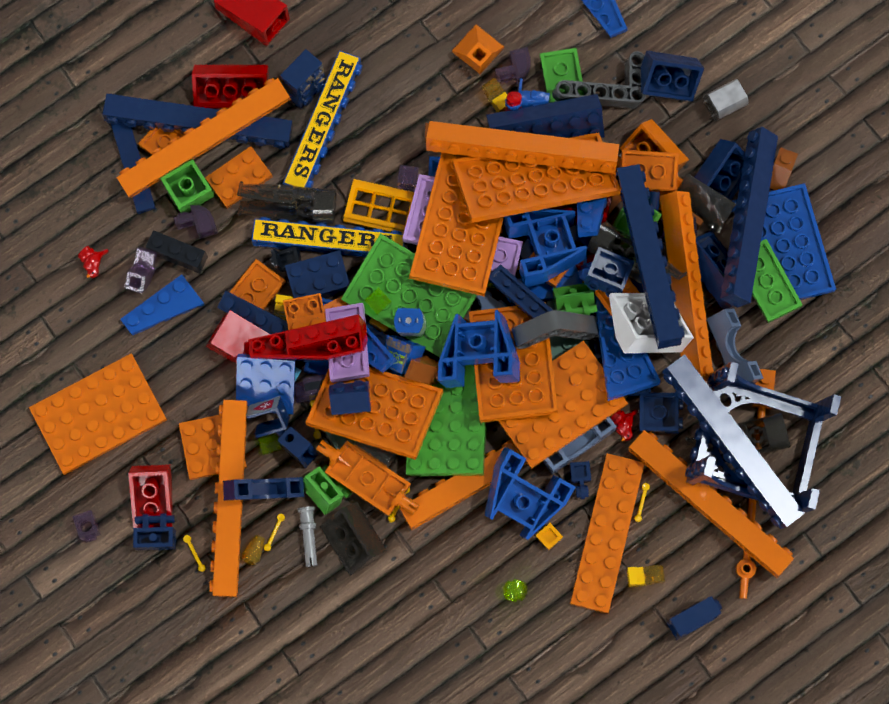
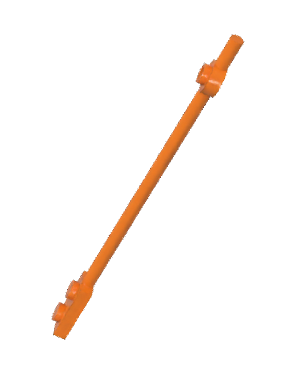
M760 369L764 379L754 384L774 390L776 371ZM752 404V407L758 408L754 447L761 454L766 409L771 410L772 408ZM749 498L747 518L753 522L755 521L757 500ZM745 551L743 553V560L736 566V574L741 578L740 599H747L749 579L756 573V566L751 561V556ZM743 566H748L750 571L745 572Z

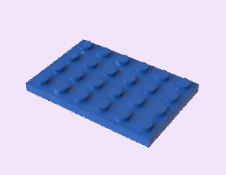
M805 183L770 191L761 241L767 239L800 300L835 292V283ZM732 200L731 202L734 214L737 200Z

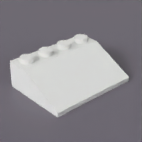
M610 293L609 299L615 337L624 353L682 352L694 338L680 315V320H678L679 326H683L685 333L681 345L658 349L645 294Z

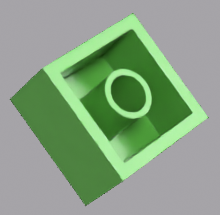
M193 159L160 178L181 215L191 211L192 207L199 206L214 197L211 187Z

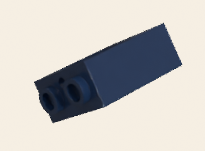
M710 596L671 618L667 625L677 641L718 618L722 607L717 599H713Z

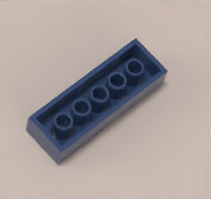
M598 94L486 115L488 128L564 138L599 132L601 138L605 137L602 106Z

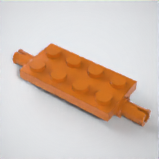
M324 440L320 442L321 446H317L316 451L330 459V465L325 473L388 517L395 507L398 506L414 515L419 504L405 496L411 483L349 441H346L340 449H335Z

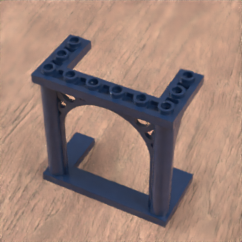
M730 362L711 373L708 378L709 387L719 400L721 394L728 396L730 406H724L728 412L743 404H759L809 420L793 492L789 493L804 513L815 510L820 490L814 488L807 490L822 423L824 420L838 414L841 396L833 394L816 403H812L758 386L737 374L739 364L735 362ZM735 397H740V400L738 402L735 401ZM701 427L697 428L694 439H696L695 447H692L690 452L691 463L685 472L687 477L686 483L692 485L702 483L759 501L755 495L748 491L744 480L740 479L725 464L720 455L719 448L714 446L708 432L703 431ZM708 444H712V451L707 452V449L710 447ZM719 466H721L722 469H723V472H721V471H719V470H717V472H715L714 470L717 469Z

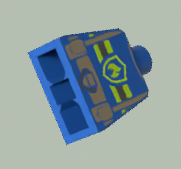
M387 335L385 347L397 359L389 367L392 370L391 373L399 376L406 374L411 360L422 357L426 347L401 336Z

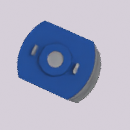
M398 308L394 317V325L401 336L422 337L426 330V319L420 309Z

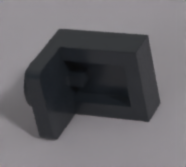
M297 246L279 252L276 249L271 250V263L274 268L281 272L286 271L285 265L302 261L299 247Z

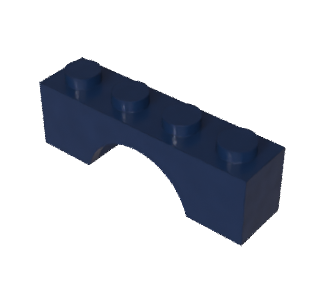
M303 477L223 481L224 501L304 497Z

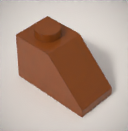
M780 147L773 165L769 190L775 191L786 187L798 153Z
M428 356L412 359L404 377L429 385L438 384V361Z

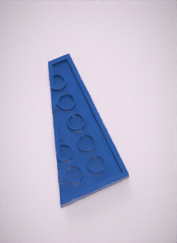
M594 291L607 401L659 385L661 380L647 353L623 352L615 337L613 318L595 295L596 291Z

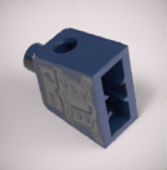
M292 427L274 433L279 438L278 442L281 447L305 469L318 456L312 444Z

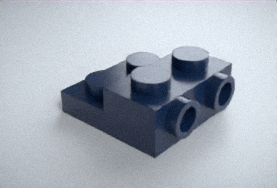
M598 247L584 284L590 290L605 292L608 297L610 293H622L635 261Z
M640 393V432L645 430L646 432H659L660 434H679V429H683V417H679V410H683V400H680L676 393Z

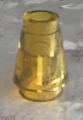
M255 535L243 551L242 560L254 566L257 562H260L265 539Z

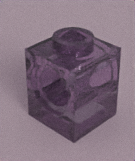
M400 165L397 180L398 189L415 192L419 177V167Z
M92 510L72 516L78 536L82 541L91 542L97 539L96 536L101 535ZM86 523H91V530L84 532L83 526Z

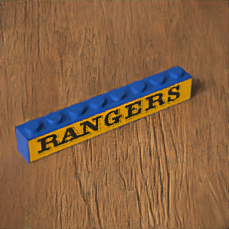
M339 50L284 179V189L306 196L307 191H311L314 184L312 179L320 171L321 164L319 163L321 158H325L328 148L326 146L329 141L333 140L335 131H333L334 127L339 125L342 115L340 113L342 108H346L349 98H347L348 94L353 92L356 82L354 80L356 75L359 76L362 71L363 65H361L359 57Z
M268 217L254 219L253 246L281 249L297 246L300 251L332 253L340 250L341 255L366 257L381 233L405 248V242L402 240L403 234L400 231H391L389 233L383 232L381 229H372L370 231L362 227L346 228L343 225L331 227L325 223L312 225L306 221L293 223L287 219L273 221Z

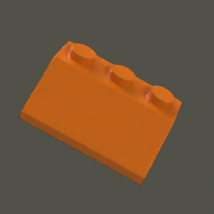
M653 119L641 123L619 148L621 151L679 153L678 172L689 161L685 154Z

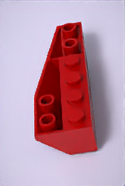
M357 314L248 339L250 358L327 360L363 352L368 338L366 323Z

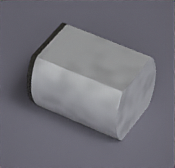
M735 79L703 96V103L714 121H717L748 105V96L739 81Z

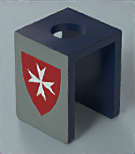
M281 396L249 405L246 414L247 419L276 411L278 415L277 419L258 424L254 434L255 438L287 429L290 417Z

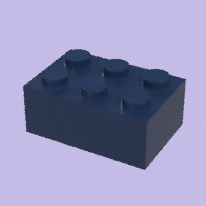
M307 49L280 75L282 85L290 96L291 101L300 109L308 106L312 102L313 96L317 92L320 93L326 83L323 63Z
M340 250L285 265L294 298L321 293V298L326 299L344 294L350 285Z

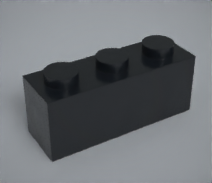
M154 230L146 245L149 254L201 274L208 258L206 251Z

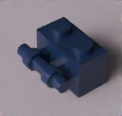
M356 380L353 383L344 384V382H338L329 385L332 415L371 411L369 381Z
M161 513L158 516H150L149 514L135 516V524H142V528H133V548L136 550L176 549V530L173 527H167V523H175V515ZM150 523H160V527L149 528Z

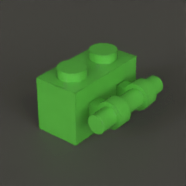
M586 284L552 288L555 310L584 315L597 312L594 291L590 290Z
M325 465L322 469L320 466L304 476L303 479L305 493L325 515L341 504L343 497L348 498L352 494L349 489L325 473L328 465Z

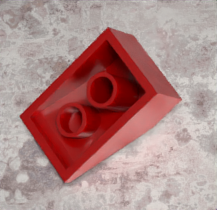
M171 465L132 466L128 475L133 528H142V524H135V516H143V514L158 516L161 513L172 515ZM150 523L149 528L160 527V523ZM167 523V527L173 526V523Z

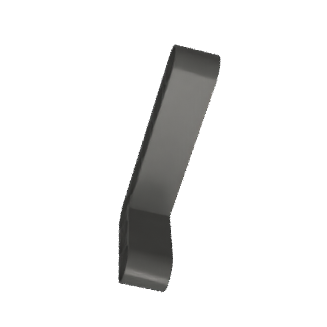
M634 51L625 61V85L562 80L554 88L552 96L554 100L562 101L595 95L596 92H600L602 94V97H599L601 106L637 108L646 97L645 94L641 93V65L645 55L642 52ZM632 60H636L638 65L634 64ZM632 77H635L638 82L633 81ZM559 89L565 90L566 94H562ZM577 90H581L584 96L580 95ZM614 93H617L621 99L616 98ZM632 95H636L639 100H635Z
M559 310L546 312L512 328L517 349L530 347L552 336L599 341L596 316Z

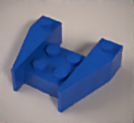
M542 209L504 217V226L509 239L529 235L536 257L520 260L519 268L522 282L526 287L543 284L586 259L587 246L576 248L569 226L574 225L575 211Z
M495 310V320L466 323L459 314H455L438 362V382L445 388L464 387L465 365L494 363L493 376L500 383L520 382V361L506 318L498 310Z
M504 447L494 466L484 516L493 520L497 511L524 525L520 536L528 540L567 504L576 487L553 475L545 491L537 488L517 476L527 458Z

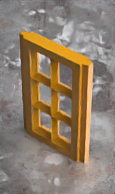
M353 179L343 222L372 229H381L390 233L391 231H400L404 234L414 192ZM357 192L372 193L371 202L357 201ZM376 195L392 198L390 207L375 205ZM399 199L410 202L408 212L393 209L395 200ZM354 204L368 206L367 216L353 214ZM373 208L388 211L386 221L371 218ZM392 212L407 215L405 225L390 222Z

